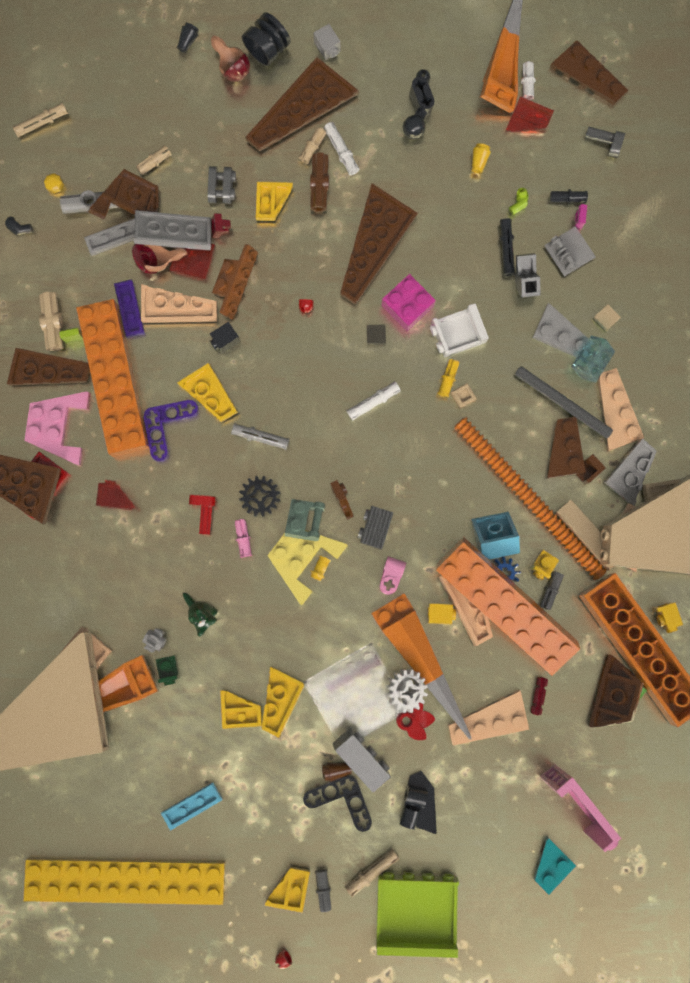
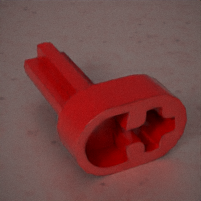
M189 495V505H201L199 534L210 535L212 507L216 506V497Z

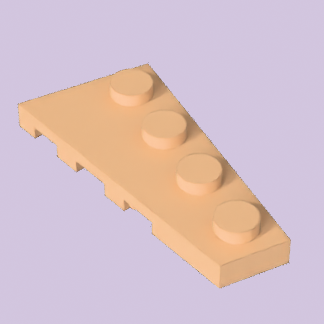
M141 284L142 323L217 322V301L187 296L178 292L165 291V289H156Z
M442 575L439 576L473 645L477 646L492 638L493 635L488 617Z
M521 690L473 714L463 717L471 735V740L468 739L456 722L448 725L452 745L529 730Z

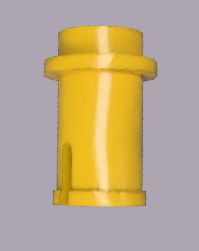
M319 556L313 571H310L312 573L310 577L321 581L322 578L324 579L323 575L331 560Z

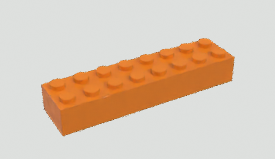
M114 299L76 307L108 454L112 457L149 449L145 422L119 305Z
M465 537L437 563L436 571L551 676L580 650L578 641Z
M608 574L580 594L579 597L635 676L644 683L643 687L647 690L670 725L679 727L690 719V676L617 574Z

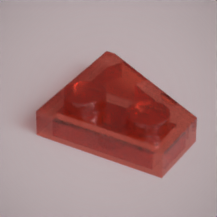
M520 97L505 132L546 130L554 110Z

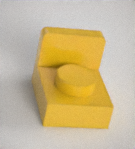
M541 550L530 570L540 580L550 579V574L559 562V559L545 550Z

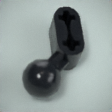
M416 77L412 81L409 96L415 109V114L408 116L402 126L405 136L413 140L420 138L425 133L426 125L424 119L430 116L435 103L428 81L424 77Z

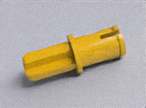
M449 359L445 373L441 376L443 379L437 392L438 395L449 397L452 384L456 381L454 378L459 366L457 360Z

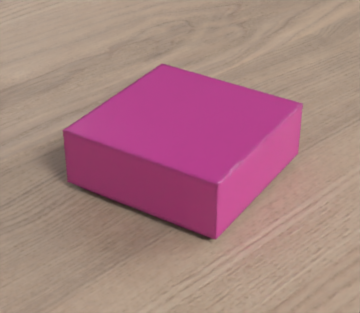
M581 204L576 210L574 227L576 226L577 229H582L586 223L587 205Z

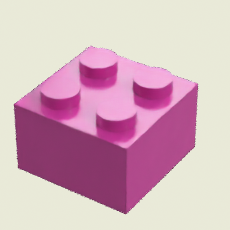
M409 274L382 299L381 306L408 332L434 307L436 300Z

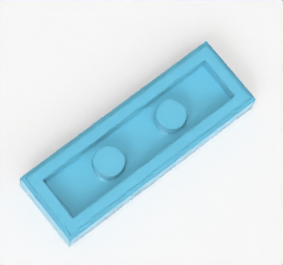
M214 782L162 811L161 815L171 831L222 801L223 798Z

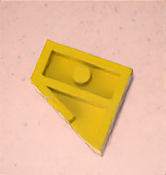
M257 182L256 220L275 221L293 189V183Z
M220 690L222 729L262 726L261 705L226 690Z
M290 866L267 898L265 906L303 913L310 870Z

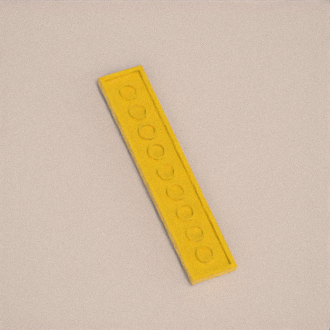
M27 858L25 860L23 901L223 905L225 862Z

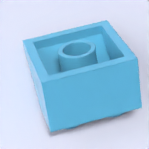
M509 512L471 519L477 548L489 560L520 553L519 534Z

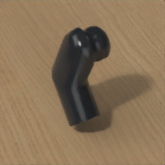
M12 216L8 217L5 221L6 228L15 235L33 233L31 224L20 225Z

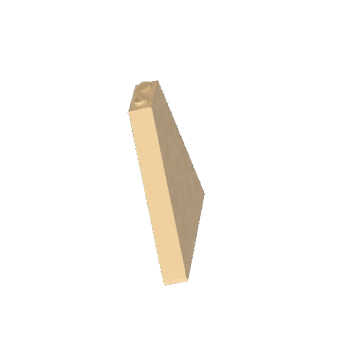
M690 475L603 526L601 531L602 549L599 553L601 565L690 574Z
M91 632L80 633L0 714V771L102 753L109 749Z

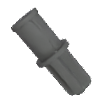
M552 571L540 604L542 608L551 610L556 595L560 593L558 590L565 575Z
M327 869L316 870L317 889L315 891L318 893L319 908L321 912H328L332 908L330 900L331 888L328 883Z

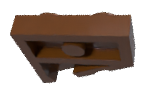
M338 480L331 482V489L346 519L354 517L346 498L348 492L343 482L340 484Z

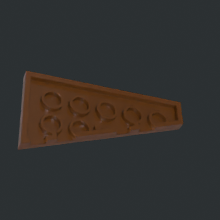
M371 183L340 291V295L354 305L360 300L418 215L416 211Z

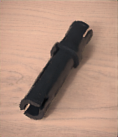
M510 218L500 220L501 236L499 241L502 243L503 276L505 277L515 275L514 235H512V219Z

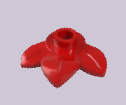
M419 703L420 709L413 708V713L407 711L406 713L400 712L397 715L396 723L400 729L407 731L410 738L422 741L427 739L424 728L430 726L435 721V717L430 712L423 711V703ZM404 717H408L410 721L409 723L404 724L402 722V719Z

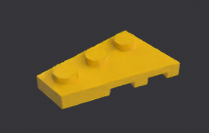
M207 363L177 382L178 385L184 388L221 422L238 413L211 364Z
M270 666V677L261 729L280 738L306 684Z

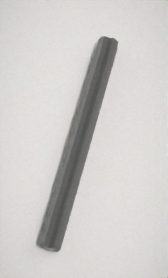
M520 366L517 369L515 375L603 437H610L613 432L612 428L524 367Z

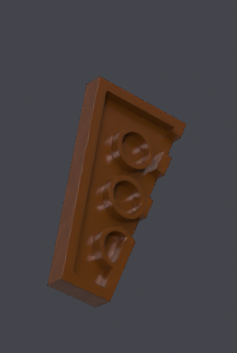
M578 40L550 65V68L553 70L561 71L564 73L563 76L576 80L580 86L591 89L595 95L613 106L628 92V89Z

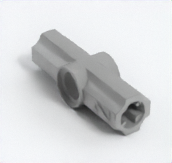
M86 190L81 194L60 196L63 214L88 212L92 204H86L87 201L94 200V203L103 192ZM111 203L109 209L119 207Z

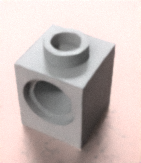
M330 24L313 33L314 44L325 60L338 55L341 51V42Z

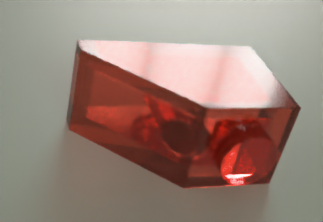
M105 480V483H98L96 506L138 511V506L123 487L116 484L117 481Z

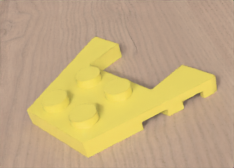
M284 533L267 556L298 602L303 605L313 591L298 581V577L320 548H323L338 559L348 545L321 535L319 541H310L286 537Z

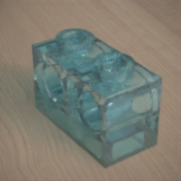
M591 335L571 367L581 379L596 383L614 355L615 350L606 339Z

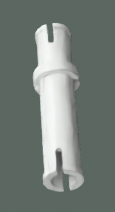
M334 122L327 123L324 126V130L336 149L340 162L344 164L349 175L356 174L360 168L353 158L352 151L347 148Z
M394 381L385 388L376 390V393L346 411L353 421L382 402L386 403L387 399L401 392V390Z

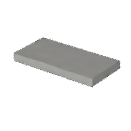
M135 210L134 244L210 250L211 217Z

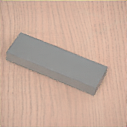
M135 218L84 237L91 256L134 241Z

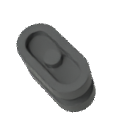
M209 166L208 203H217V198H223L224 204H231L232 200H235V189L232 186L233 182H236V171H233L232 167H224V172H218L217 166ZM218 180H223V190H218Z

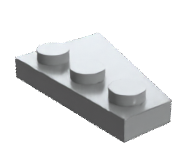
M549 303L532 337L583 361L586 359L593 343Z
M639 439L604 483L624 501L635 506L637 495L643 487L642 483L646 473L649 472L657 451L644 439Z

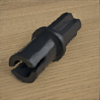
M568 189V191L550 192V202H567V204H570L571 202L587 203L588 191H571V189Z

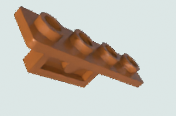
M249 244L244 245L239 260L224 259L212 291L216 296L225 297L220 313L230 320L234 319L258 252Z

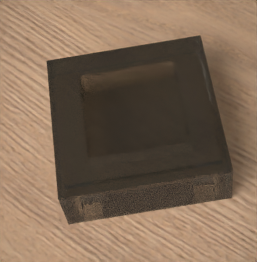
M385 324L367 325V345L386 344Z

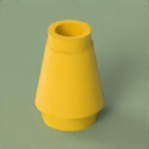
M477 143L475 148H473L472 172H483L491 154L490 146Z

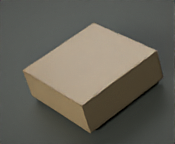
M607 304L593 319L607 331L621 317Z
M468 383L450 393L459 409L477 400Z

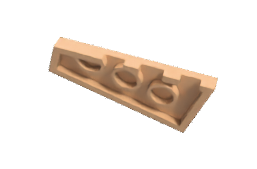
M617 368L598 374L602 417H604V424L613 429L610 437L606 438L607 452L643 439L644 435Z

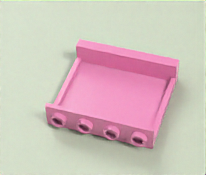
M556 764L540 776L560 797L567 793L572 796L592 822L583 831L604 852L607 850L611 851L617 847L621 837L573 777Z

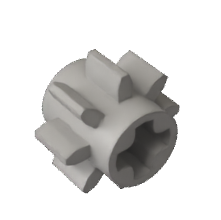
M155 628L154 631L149 629L142 641L146 644L144 649L151 653H154L155 650L160 652L167 641L163 637L165 632L158 628Z

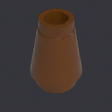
M326 762L325 765H322L324 781L329 780V782L352 774L351 768L346 762Z

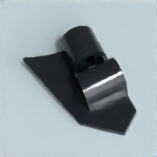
M420 770L409 776L404 795L405 805L399 824L408 829L416 830L418 828L436 834L435 791L432 784Z

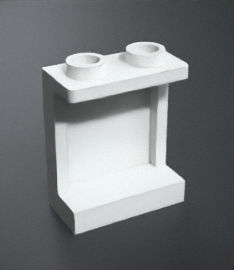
M476 304L469 305L463 311L440 319L433 318L430 325L432 335H436L438 340L436 343L439 353H443L444 358L482 345L489 339Z

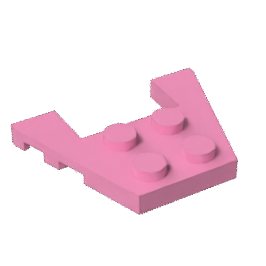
M81 392L30 403L24 441L76 465H81L83 449L63 446L68 409L88 410L91 393Z

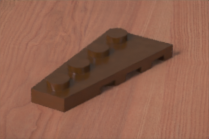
M15 348L7 385L87 383L90 368L88 362Z

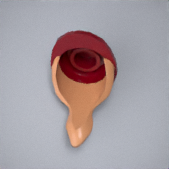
M213 35L211 44L220 55L219 70L223 74L222 76L230 81H241L247 76L250 69L247 54H244L238 47L226 46L223 39Z
M134 244L132 247V256L136 267L143 273L156 274L158 271L164 270L169 262L178 261L187 255V252L182 248L167 250L164 246Z

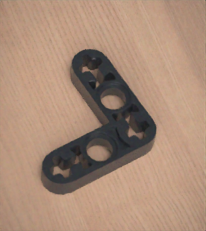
M349 774L332 782L328 781L310 788L304 793L303 802L308 808H316L344 797L356 829L366 832L371 828V816L355 776ZM346 779H349L350 782L354 781L351 789L346 786L342 788L343 792L339 793L337 782H340V786L346 784ZM326 787H335L336 794L331 797L325 794ZM322 789V796L325 800H321L320 796L315 799V803L307 801L309 794L312 793L313 796L319 795L318 790ZM355 797L362 801L359 808H353L350 805V801ZM363 809H365V812H362L364 820H369L364 827L362 824L358 825V822H360L359 815L356 814L354 816L353 814L361 812Z

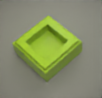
M77 327L59 332L60 338L65 343L83 339L82 332Z

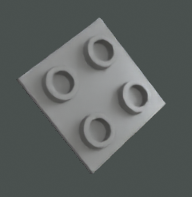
M576 226L559 237H553L551 242L544 245L564 276L596 258Z

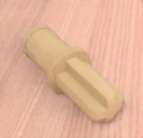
M316 128L310 140L306 141V146L298 157L302 162L309 164L313 154L319 150L318 146L326 135V131L323 128Z
M163 145L153 154H148L149 157L136 165L138 172L144 175L155 166L158 167L159 163L171 156L169 150L162 154L168 148Z

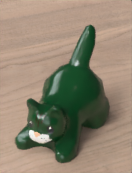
M183 593V598L189 607L188 619L195 626L197 635L201 637L217 621V618L214 616L218 611L207 602H196L189 594Z

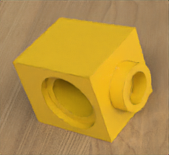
M428 603L427 623L452 624V620H456V609H453V605Z

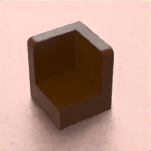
M592 454L584 460L586 473L577 474L576 476L586 485L605 470L606 467Z

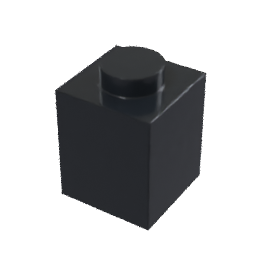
M229 321L209 333L212 338L210 340L211 345L215 350L219 349L221 353L241 342Z

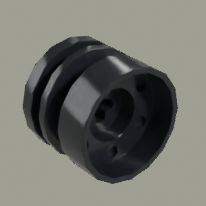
M264 12L255 21V26H250L241 38L249 53L262 65L269 66L278 57V53H282L291 43V38L278 19L268 12Z

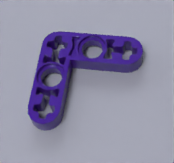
M185 400L150 407L144 412L150 454L155 461L164 462L169 457L164 424L196 417L199 413V407L195 401ZM190 404L192 407H195L191 414L188 411H182L183 416H181L180 409L178 408L181 406L182 410H184ZM169 408L176 409L177 414L175 417H167L166 412ZM151 412L158 415L155 417V423L157 425L160 424V426H153V421L148 418L151 416ZM154 430L161 431L160 439H152L151 434ZM153 444H159L160 449L165 451L162 454V458L155 455L158 452V447L156 445L153 446Z

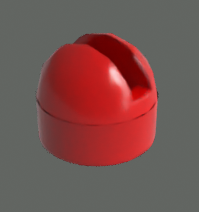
M299 299L300 311L303 313L311 312L314 300Z
M283 950L276 955L275 963H279L278 968L285 969L292 965V958L287 950Z

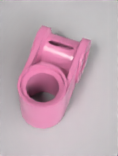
M390 556L387 557L379 586L382 593L390 595L397 590L406 566L405 561ZM391 581V585L394 586V588H390L389 591H387L384 583Z

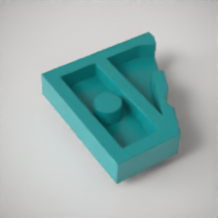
M546 837L542 854H540L539 865L533 879L550 895L576 865Z

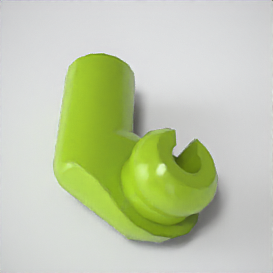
M519 188L517 190L516 203L508 207L511 215H515L528 205L529 194L526 188Z

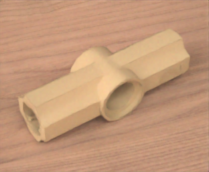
M43 292L39 295L41 307L39 321L41 329L44 331L45 347L47 351H60L63 349V340L60 338L59 332L63 329V320L58 308L57 294L55 292Z

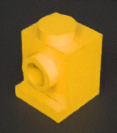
M669 602L651 608L652 612H657V623L662 629L666 630V633L675 632L678 630L677 627L683 625L676 602Z

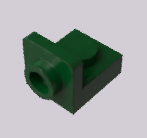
M176 655L155 659L159 675L158 683H164V686L175 684V680L180 678Z

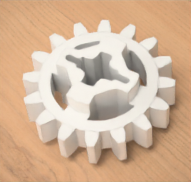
M400 669V674L394 672L395 678H389L388 680L391 684L385 687L389 689L385 696L391 698L388 703L393 705V709L406 713V711L413 713V708L419 710V703H425L422 699L423 696L428 695L424 692V689L428 688V686L422 684L425 678L420 677L419 672H414L411 669H407V671Z

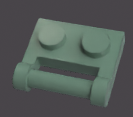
M291 499L285 536L319 541V527L322 512L325 510V504L322 502L314 503ZM309 510L315 511L311 531L307 532L305 530Z

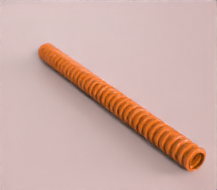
M467 417L462 418L455 425L454 429H458V433L463 435L462 438H466L467 443L470 442V446L475 448V452H479V456L482 455V459L487 461V465H491V469L494 468L495 473L499 474L498 477H502L503 482L507 483V487L510 486L511 491L516 492L515 495L519 496V500H523V504L528 505L527 508L532 510L531 513H535V517L540 518L539 521L544 523L543 526H547V530L552 531V535L556 536V540H560V544L565 545L564 548L568 549V553H572V557L577 558L576 561L581 563L580 566H584V570L589 571V575L593 576V580L600 579L607 572V569L603 568V565L598 562L599 560L595 559L593 554H590V550H587L586 546L577 540L578 537L569 531L570 528L565 527L566 524L561 522L562 519H558V515L553 514V510L549 509V505H545V501L540 500L541 497L536 495L537 492H533V488L528 487L529 484L524 482L525 479H521V475L516 474L517 471L512 469L513 466H509V462L504 461V457L500 456V452L497 453L495 451L496 448H492V444L488 443V439H484V435L479 434L480 431L475 429L476 426H472V422H468Z

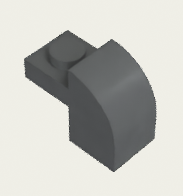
M535 253L516 255L515 282L518 294L521 297L541 295L540 276L536 270Z

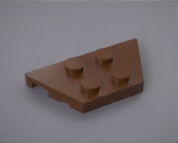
M610 654L607 658L591 716L590 728L633 722L644 683L615 656Z

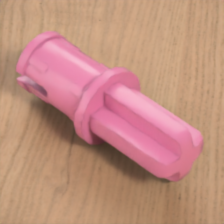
M236 520V541H238L240 558L252 556L249 541L251 537L248 536L246 520Z

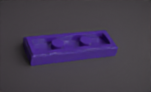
M133 280L114 283L126 338L144 335L145 330L141 321V313Z

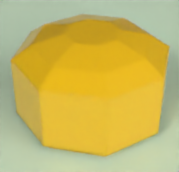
M55 173L47 175L44 180L46 189L54 194L60 192L64 186L62 178Z

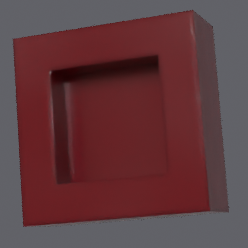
M214 213L211 219L212 238H220L222 233L229 232V229H231V221L222 219V214Z

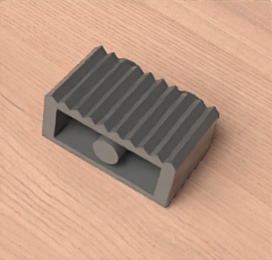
M371 506L370 510L366 509L363 518L366 521L365 528H360L357 537L361 539L360 544L382 550L393 512Z

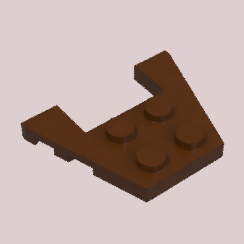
M123 169L92 204L88 212L104 220L111 203L134 215L135 210L158 212L159 188L140 176Z

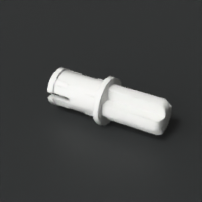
M527 61L523 63V78L521 79L523 99L532 100L534 99V83L536 82L534 78V63Z

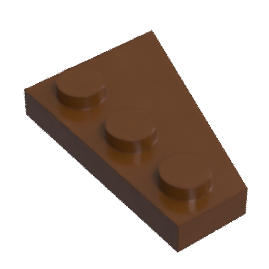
M577 418L557 419L547 479L586 473Z

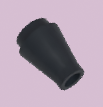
M186 22L181 28L176 48L183 53H187L199 36V29Z

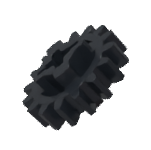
M255 476V481L249 478L248 485L242 484L245 490L239 491L243 495V497L239 498V501L245 502L242 508L248 507L247 513L250 514L253 511L255 517L259 513H261L262 517H265V512L271 515V509L278 508L275 503L281 502L277 498L281 492L275 491L278 485L272 486L273 480L270 479L267 482L266 476H263L262 480ZM262 484L267 485L271 491L264 490ZM254 486L253 492L248 494L249 490ZM258 492L265 495L262 497V501L255 498V496H258ZM272 499L270 505L266 507V502ZM249 502H255L258 505V509L253 508Z

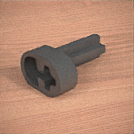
M588 127L585 137L612 144L608 156L618 158L626 133L620 131L612 133Z

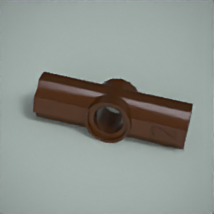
M317 152L312 156L310 207L315 212L327 211L329 158L327 154Z

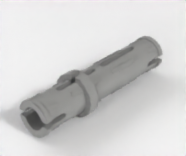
M234 423L231 432L232 435L247 438V441L254 440L287 450L289 438L260 431L253 426L250 428ZM243 431H247V432H250V433H254V434H257V435H259V436L257 437V436H254V435H250V434L244 433ZM264 436V437H268V438H271V439H275V440H278V442L271 441V440H268V439H264V438H262V437Z

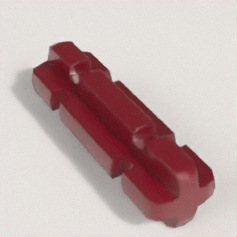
M544 677L537 678V687H535L533 698L534 706L531 708V713L537 716L542 715V705H544L547 691L545 687L548 685V679Z

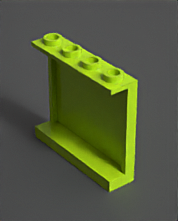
M383 872V875L380 874L378 876L377 955L458 958V878L454 877L453 874H443L442 876H434L432 873L414 876L415 874L405 872L403 875H395L393 872Z

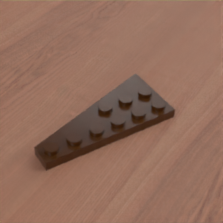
M316 57L245 137L246 141L258 151H262L359 94V90Z
M0 455V497L45 525L61 469Z

